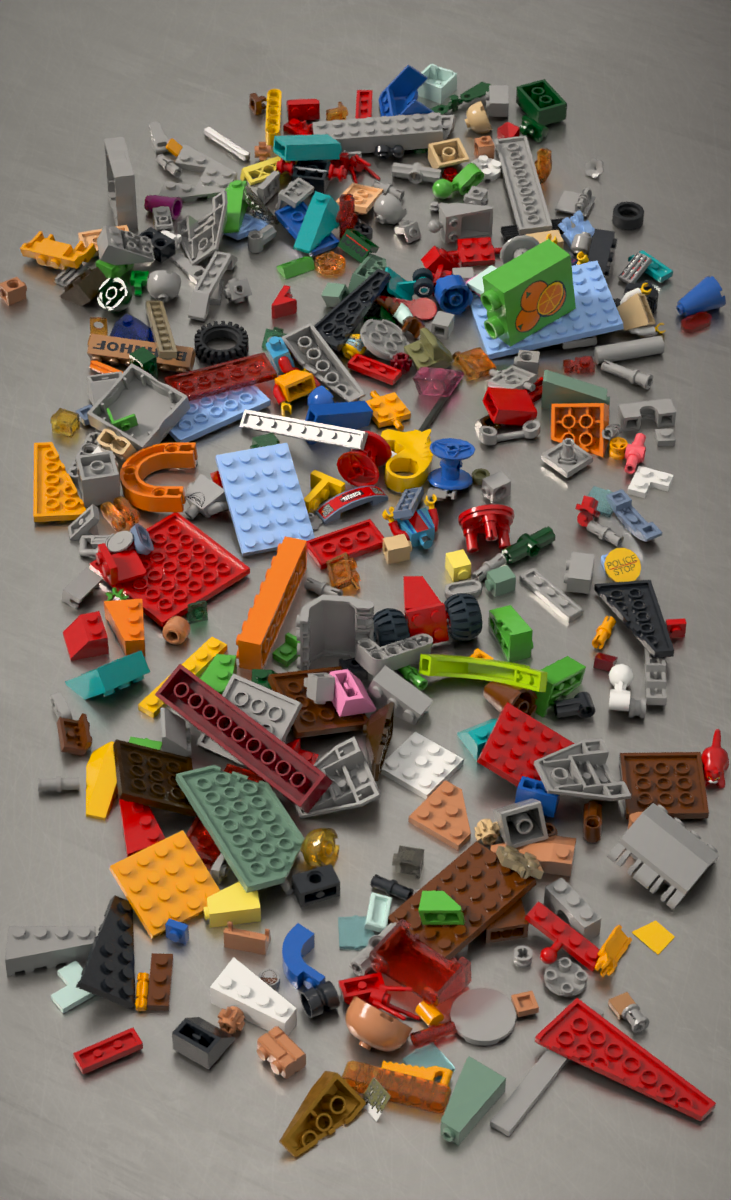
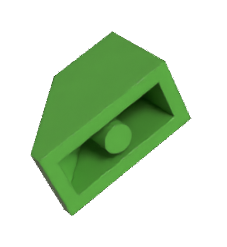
M422 891L418 910L422 925L465 924L461 907L444 891Z

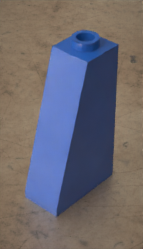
M366 401L309 405L305 421L357 430L369 426L373 410ZM306 440V442H307L309 445L318 443V442Z

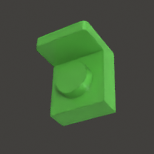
M289 632L285 634V643L272 653V658L286 667L298 659L300 655H297V644L300 641H297V636Z

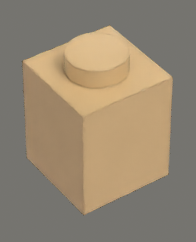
M405 534L383 538V554L388 564L410 560L412 544L411 541H407Z

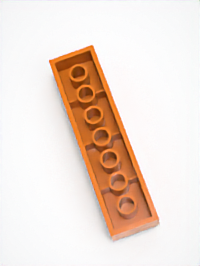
M285 536L282 544H278L277 555L273 556L271 568L267 569L265 581L261 582L259 595H255L253 608L250 607L248 619L243 622L242 633L238 634L236 638V645L238 646L236 659H239V668L248 670L264 668L307 569L306 540Z

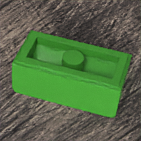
M304 256L278 265L276 268L285 279H289L314 270L315 265L312 257Z

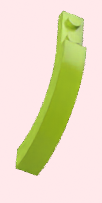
M420 654L419 674L495 681L537 692H546L548 672L533 669L530 666L475 657Z

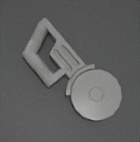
M126 530L116 534L112 533L110 536L82 535L80 538L79 555L96 556V553H98L97 545L102 543L106 544L110 553H119L132 544L133 534ZM87 543H91L94 549H87Z

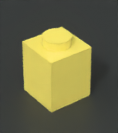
M462 549L446 553L445 568L452 581L471 578V562L465 551Z

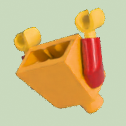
M293 370L275 378L273 394L278 404L281 405V415L285 417V411L290 412V415H292V407L286 402H291L307 395L317 386H321L312 373Z

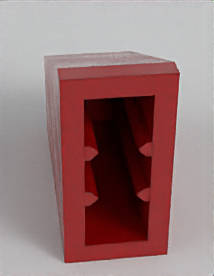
M403 576L405 618V610L441 603L423 576Z

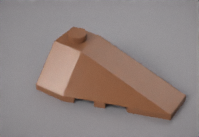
M549 836L548 839L516 849L522 854L528 852L535 855L544 873L571 876L577 838ZM506 844L491 845L490 850L496 853L499 845L505 847Z

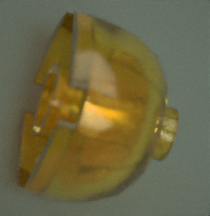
M317 828L305 836L301 852L308 865L318 868L332 864L334 867L339 855V845L335 843V839H338L335 830L332 828Z

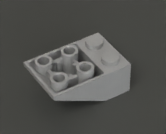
M104 225L97 238L100 261L113 265L154 262L155 260L151 239L146 236H139L130 231L118 229L115 226Z

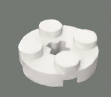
M480 155L478 159L471 162L476 164L484 173V179L481 182H485V179L494 181L501 175L500 161L488 158L486 155Z

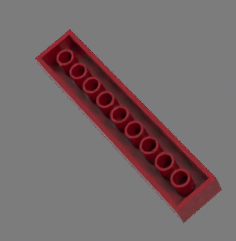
M179 664L155 693V696L306 814L310 812L333 783L326 774L183 665Z

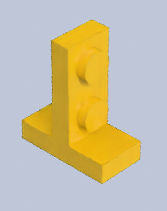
M314 469L310 473V487L313 489L304 498L307 512L312 513L316 511L319 505L324 500H327L329 495L335 497L345 492V482Z

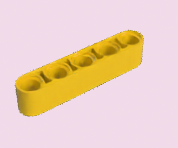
M270 89L267 92L265 140L266 145H271V147L274 146V136H280L282 93L279 89Z

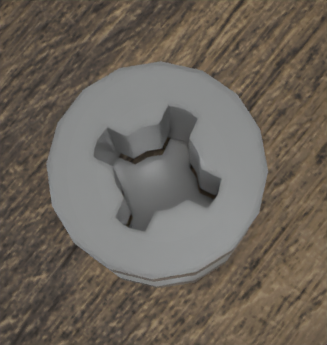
M630 698L629 717L639 716L640 718H645L646 699L635 700Z

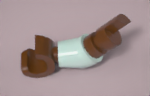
M389 296L386 301L379 297L375 300L376 304L386 310H390L393 317L403 325V332L409 331L416 340L418 339L420 329L425 328V325L421 320L413 317L410 309L405 304H400L397 301L394 303L393 299Z

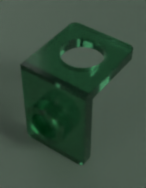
M274 327L273 330L266 328L261 347L267 349L265 344L269 337H282L287 335V333H284V329Z
M206 600L187 605L188 613H186L189 624L208 620Z

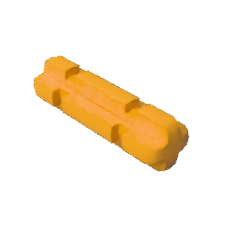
M140 972L137 975L135 1009L143 1012L147 1010L149 974L146 972Z

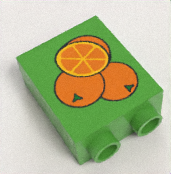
M550 239L482 277L484 293L480 297L483 306L487 310L488 318L484 321L485 330L491 338H500L510 347L576 309L571 255Z

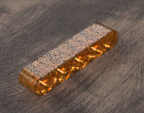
M357 1061L347 1062L342 1074V1078L359 1094L364 1095L374 1077L390 1095L389 1101L433 1113L445 1112L452 1092L450 1087L443 1083Z

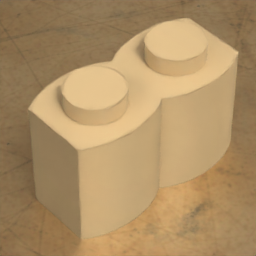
M103 429L97 438L98 443L105 450L113 451V454L122 462H125L131 455L137 452L126 438L117 436L112 430Z

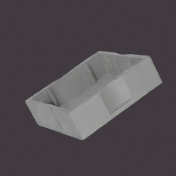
M124 136L104 139L107 188L116 225H127L129 230L138 229L135 175Z
M131 363L116 380L113 387L87 412V416L91 426L101 432L103 429L112 430L117 436L126 438L139 451L143 448L159 444L188 412L190 404L188 396L168 384L156 380L151 374ZM109 408L114 421L135 414L138 425L127 431H121L111 424L106 409Z

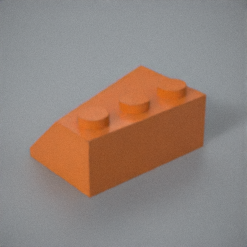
M605 403L551 404V440L561 443L566 438H571L577 446L586 452L604 457L609 439L603 438L602 431L609 425V405Z

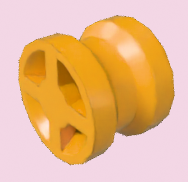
M621 437L611 439L609 456L615 460L624 459L627 441Z

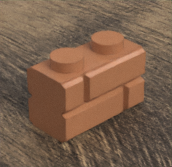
M274 1027L268 1033L258 1038V1056L263 1061L267 1060L277 1075L281 1074L285 1079H288L295 1072L300 1071L306 1066V1054L279 1027Z

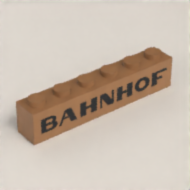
M91 334L87 351L91 360L107 361L113 365L121 363L129 367V354L144 347L157 356V369L160 371L169 372L171 370L179 374L192 373L196 353L192 347L176 345L177 358L163 360L159 358L155 342Z

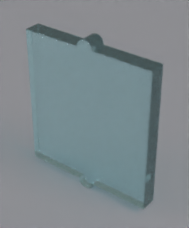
M593 486L588 496L599 501L597 511L601 515L610 517L613 510L606 499V495L613 492L609 491V489L605 490Z
M366 916L338 917L339 949L359 950L368 945V940L374 936V931L364 928Z
M433 1042L420 1049L416 1048L415 1052L402 1059L406 1066L409 1064L413 1067L417 1065L419 1068L422 1066L425 1068L438 1066L455 1071V1067ZM442 1076L436 1077L434 1082L441 1081Z

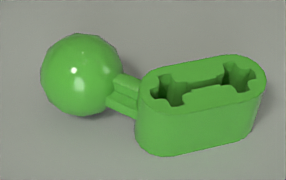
M469 163L454 177L452 183L446 179L435 181L432 187L433 194L438 199H447L454 191H458L461 195L465 196L472 186L476 187L484 179V173L476 164Z

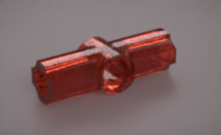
M349 193L342 194L339 197V211L336 216V222L339 223V238L343 237L347 229H355L358 220V214L355 213V198Z

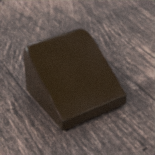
M489 415L475 423L478 429L482 426H490L496 430L502 428L500 424H494Z

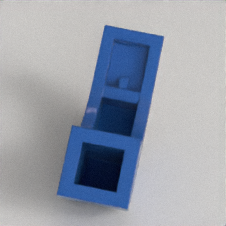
M299 923L288 932L282 946L283 971L287 980L297 990L302 985H305L307 989L311 987L317 989V985L325 982V976L307 965L303 960L315 947V934Z

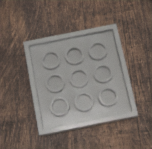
M236 674L231 676L222 694L223 697L282 742L285 741L303 706L301 702ZM201 734L196 743L199 747L244 766L206 735Z

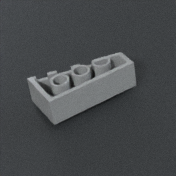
M9 926L5 955L7 976L15 975V972L25 970V973L32 972L34 968L47 966V969L53 968L57 964L65 962L68 965L75 960L78 963L87 961L96 937L95 926Z

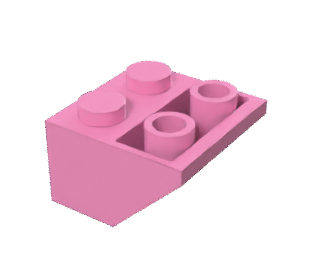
M345 669L329 673L335 677L334 700L332 703L340 717L376 711V707L361 680L351 671Z

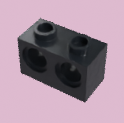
M150 227L139 234V236H146L151 239L155 260L163 263L176 254L175 240Z

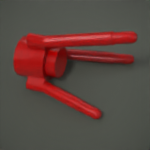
M357 154L350 158V167L348 169L356 184H358L354 171L360 172L363 169L377 180H381L376 173L368 168L371 166L370 163L360 158Z
M381 984L379 988L374 987L369 997V1004L378 1007L403 1021L406 1020L405 1016L418 1021L421 1019L409 1011L390 1004L391 994H388L387 991L412 992V987L386 986Z

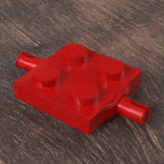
M491 237L457 239L458 249L456 251H447L450 256L458 257L462 267L495 265V255L500 254L502 247L494 248Z

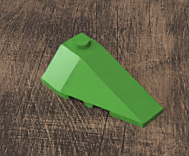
M247 180L230 182L225 189L227 191L228 207L227 222L223 234L239 232L251 199Z

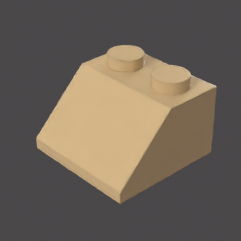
M459 138L428 144V160L432 168L451 166L469 162L470 160Z

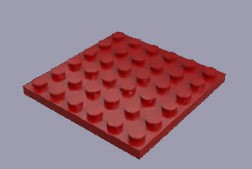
M178 512L172 513L146 529L154 549L149 555H141L137 552L146 569V576L111 586L107 576H104L102 566L98 564L97 559L89 563L90 570L101 576L111 587H116L117 591L124 589L123 593L125 596L129 595L128 600L142 599L143 612L162 628L170 618L185 615L250 574V568ZM134 541L124 551L131 549L136 551Z

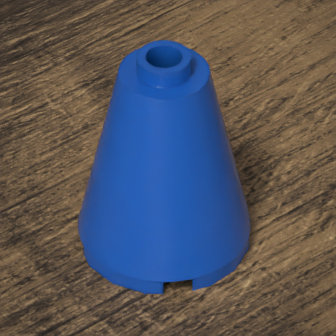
M709 275L677 302L676 309L680 315L686 317L725 306L726 298L725 295L721 296L720 291H722V288L718 281Z

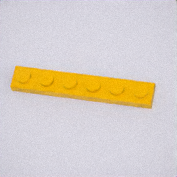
M211 637L181 665L199 677L207 669L216 654H224L227 651V644ZM168 677L138 704L139 711L155 718L161 712L160 708L167 707L166 704L155 696V693Z

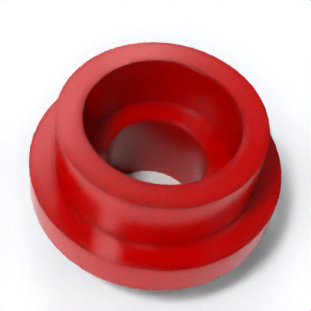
M446 168L442 173V178L452 182L458 174L457 170Z

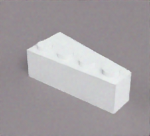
M234 957L210 986L212 1004L225 1010L230 1006L238 1007L244 1013V1020L266 1031H270L277 1026L288 1036L297 1025L296 1007Z

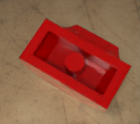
M381 972L338 981L343 1001L349 1005L355 996L369 1003L372 989L374 987L379 988L381 984L385 985Z

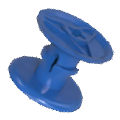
M443 438L431 443L429 447L431 453L442 460L440 461L441 468L434 469L429 473L427 478L429 483L446 490H460L469 487L473 479L468 472L460 469V467L462 468L463 466L461 460L468 459L474 455V446L467 441L455 438Z

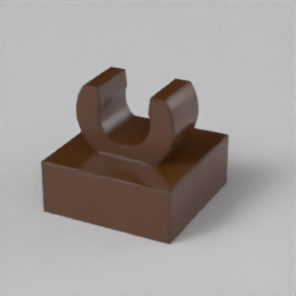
M251 93L249 108L255 115H260L261 109H266L267 107L262 102L267 101L265 96L259 97L256 93Z

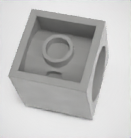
M113 451L76 456L78 484L84 507H90L92 504L99 506L121 502L119 473Z

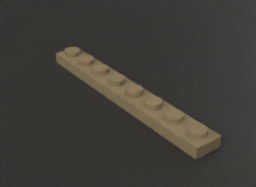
M146 301L145 308L159 358L163 360L177 358V349L163 301Z

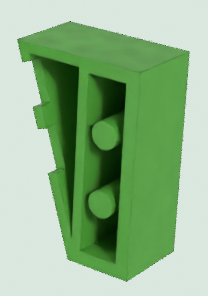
M511 605L489 610L488 624L508 662L512 663L531 658V649L534 646L532 641L533 630Z
M216 654L200 679L222 695L231 676L237 674L236 655Z
M566 656L541 669V671L548 672L546 692L534 691L537 695V699H535V705H537L535 713L544 717L547 715V709L551 705L553 706L554 701H557L563 695L567 697L582 683L586 666Z

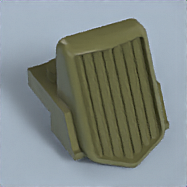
M428 328L420 329V340L404 346V352L409 355V359H412L413 365L420 374L431 369L438 372L450 367V362L453 361L451 352Z

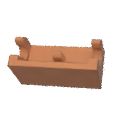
M228 921V928H225L223 932L225 948L266 955L271 941L270 929L265 928V934L233 928V922Z

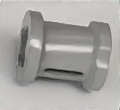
M637 1004L627 1006L622 1012L621 1016L624 1020H628L634 1033L643 1032L649 1026V1019L641 1014L640 1007Z

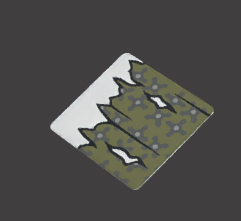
M373 1077L362 1098L366 1102L364 1108L375 1121H378L390 1099V1095Z

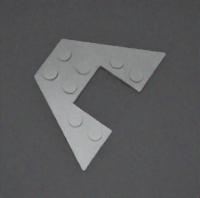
M184 144L175 161V165L181 169L203 172L197 186L165 181L159 196L180 197L182 202L197 201L199 197L212 199L225 190L230 182L237 179V172Z

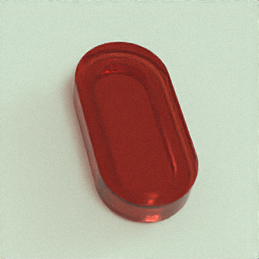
M699 312L683 319L680 328L685 333L697 332L711 325L712 316L706 312Z

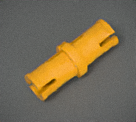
M606 616L602 625L597 628L596 636L592 640L594 648L597 649L599 646V649H602L606 640L612 635V629L616 624V620L612 616L610 618Z

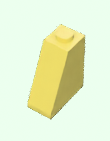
M240 882L207 897V907H203L205 920L209 919L210 928L228 926V921L233 922V925L261 921L258 891L246 893Z

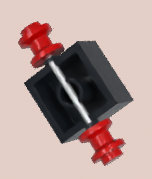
M281 158L280 161H277L276 170L281 175L284 172H289V175L292 176V181L299 177L314 186V191L311 195H314L315 191L325 194L329 181H332L333 178H338L339 182H342L347 176V169H344L343 165L340 168H335L331 161L303 160L298 161L295 165V161L285 162Z

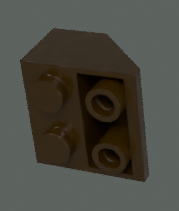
M98 266L93 270L89 268L82 275L76 276L73 279V283L63 288L64 292L60 297L83 306L100 293L98 290L107 278Z

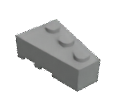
M386 665L374 677L367 690L376 708L381 709L388 703L395 702L394 716L413 725L418 723L433 702L431 698Z

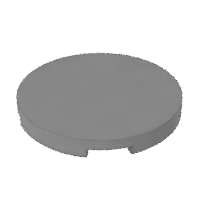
M369 319L364 323L360 331V337L365 347L374 355L385 360H393V355L401 352L405 353L404 346L410 344L404 336L405 332L393 322L385 319L382 321Z
M475 988L462 993L455 999L451 1006L450 1023L453 1030L463 1037L466 1042L480 1046L494 1045L513 1032L516 1024V1010L511 1000L501 992L489 988Z

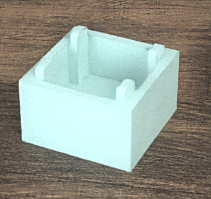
M430 64L421 72L428 79L417 90L418 96L442 104L457 89V73L435 64Z

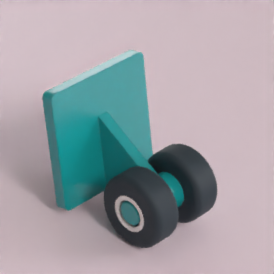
M385 268V271L389 272L391 276L386 288L390 295H394L398 299L412 301L414 294L421 298H426L433 294V274L429 269L419 268L415 270L412 275L413 281H406L391 268Z

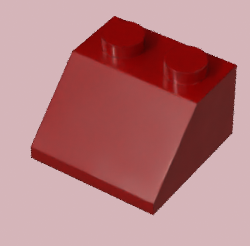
M100 611L79 615L63 631V637L71 661L109 654L108 636Z

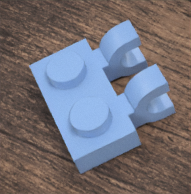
M580 210L575 212L574 216L570 217V219L566 217L558 224V227L564 232L562 238L570 249L576 234L587 232L591 234V237L594 235L595 229L588 220L583 221L584 217Z

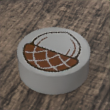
M264 969L258 975L272 989H276L280 984V975L274 969Z

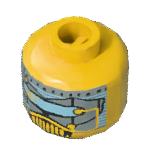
M351 334L342 347V352L347 359H351L355 354L363 355L367 348L363 344L360 334Z

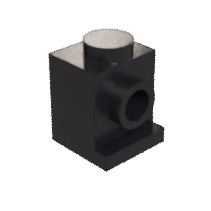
M355 658L339 659V666L343 670L348 669L361 682L368 680V672Z

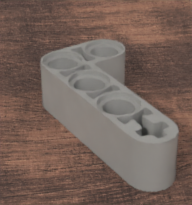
M418 634L379 647L371 639L362 638L357 643L355 660L372 675H377L385 665L394 671L420 662V654H431L433 638L428 634Z

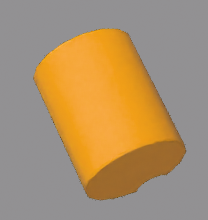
M428 999L419 1003L415 1009L418 1016L431 1029L441 1024L444 1019V1015Z

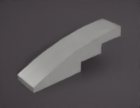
M645 648L646 705H666L665 658H654Z

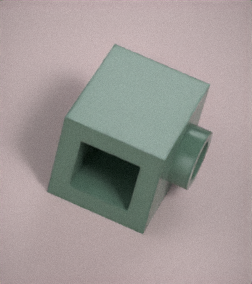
M327 283L321 296L327 307H335L350 292L346 284Z
M508 565L487 572L485 586L488 591L492 592L494 597H498L515 591L516 576Z

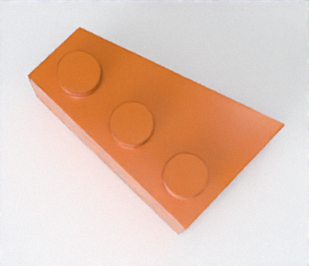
M142 599L104 601L105 618L109 622L112 632L115 633L125 656L141 650L143 655L146 656Z

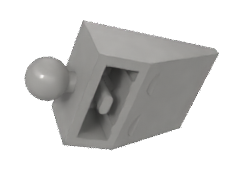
M464 203L440 205L439 221L431 220L428 223V230L432 233L439 232L445 244L457 242V239L492 235L493 207Z

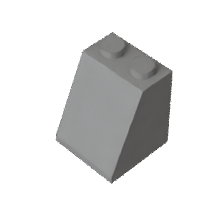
M532 798L493 809L495 822H498L500 835L506 845L518 848L548 839L542 805L539 800Z

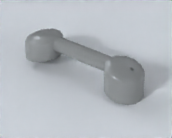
M531 420L523 424L521 431L497 434V430L493 427L482 426L479 429V439L486 445H495L499 441L523 437L532 439L540 434V422Z

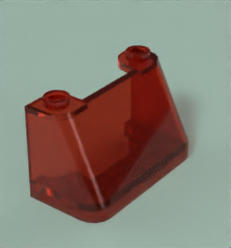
M401 919L369 953L371 967L376 972L385 974L403 987H412V993L422 998L429 1006H438L465 989L472 980L471 962L464 957H461L458 961L455 957L451 960L444 958L420 942L417 933L413 936L408 929L410 923Z

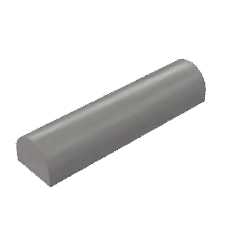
M655 336L595 347L593 360L596 365H599L604 360L616 362L661 354L665 350L662 336Z

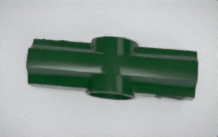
M548 526L531 535L528 533L522 534L515 544L502 550L506 563H514L527 555L529 557L536 556L542 547L555 541L556 536L553 529Z

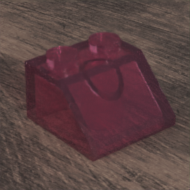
M420 367L413 380L419 395L450 397L464 376V372L452 369Z

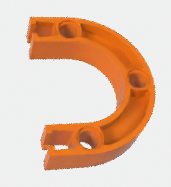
M161 443L143 448L131 455L124 462L120 470L122 492L125 499L134 507L145 511L183 512V504L186 503L184 486H153L143 482V480L149 474L161 469L195 468V460L198 459L196 443Z

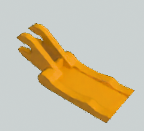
M621 925L613 929L598 952L599 958L595 969L598 971L600 967L602 968V978L606 973L607 976H610L614 972L619 959L632 941L631 937L628 938L621 930Z

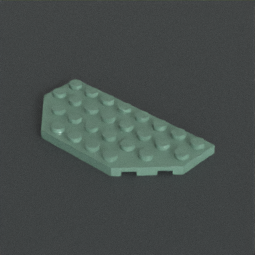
M215 765L176 774L178 785L245 892L248 893L285 883L303 846L304 837L270 785L261 780L259 783L248 780V776L234 771L232 774L221 771V767Z

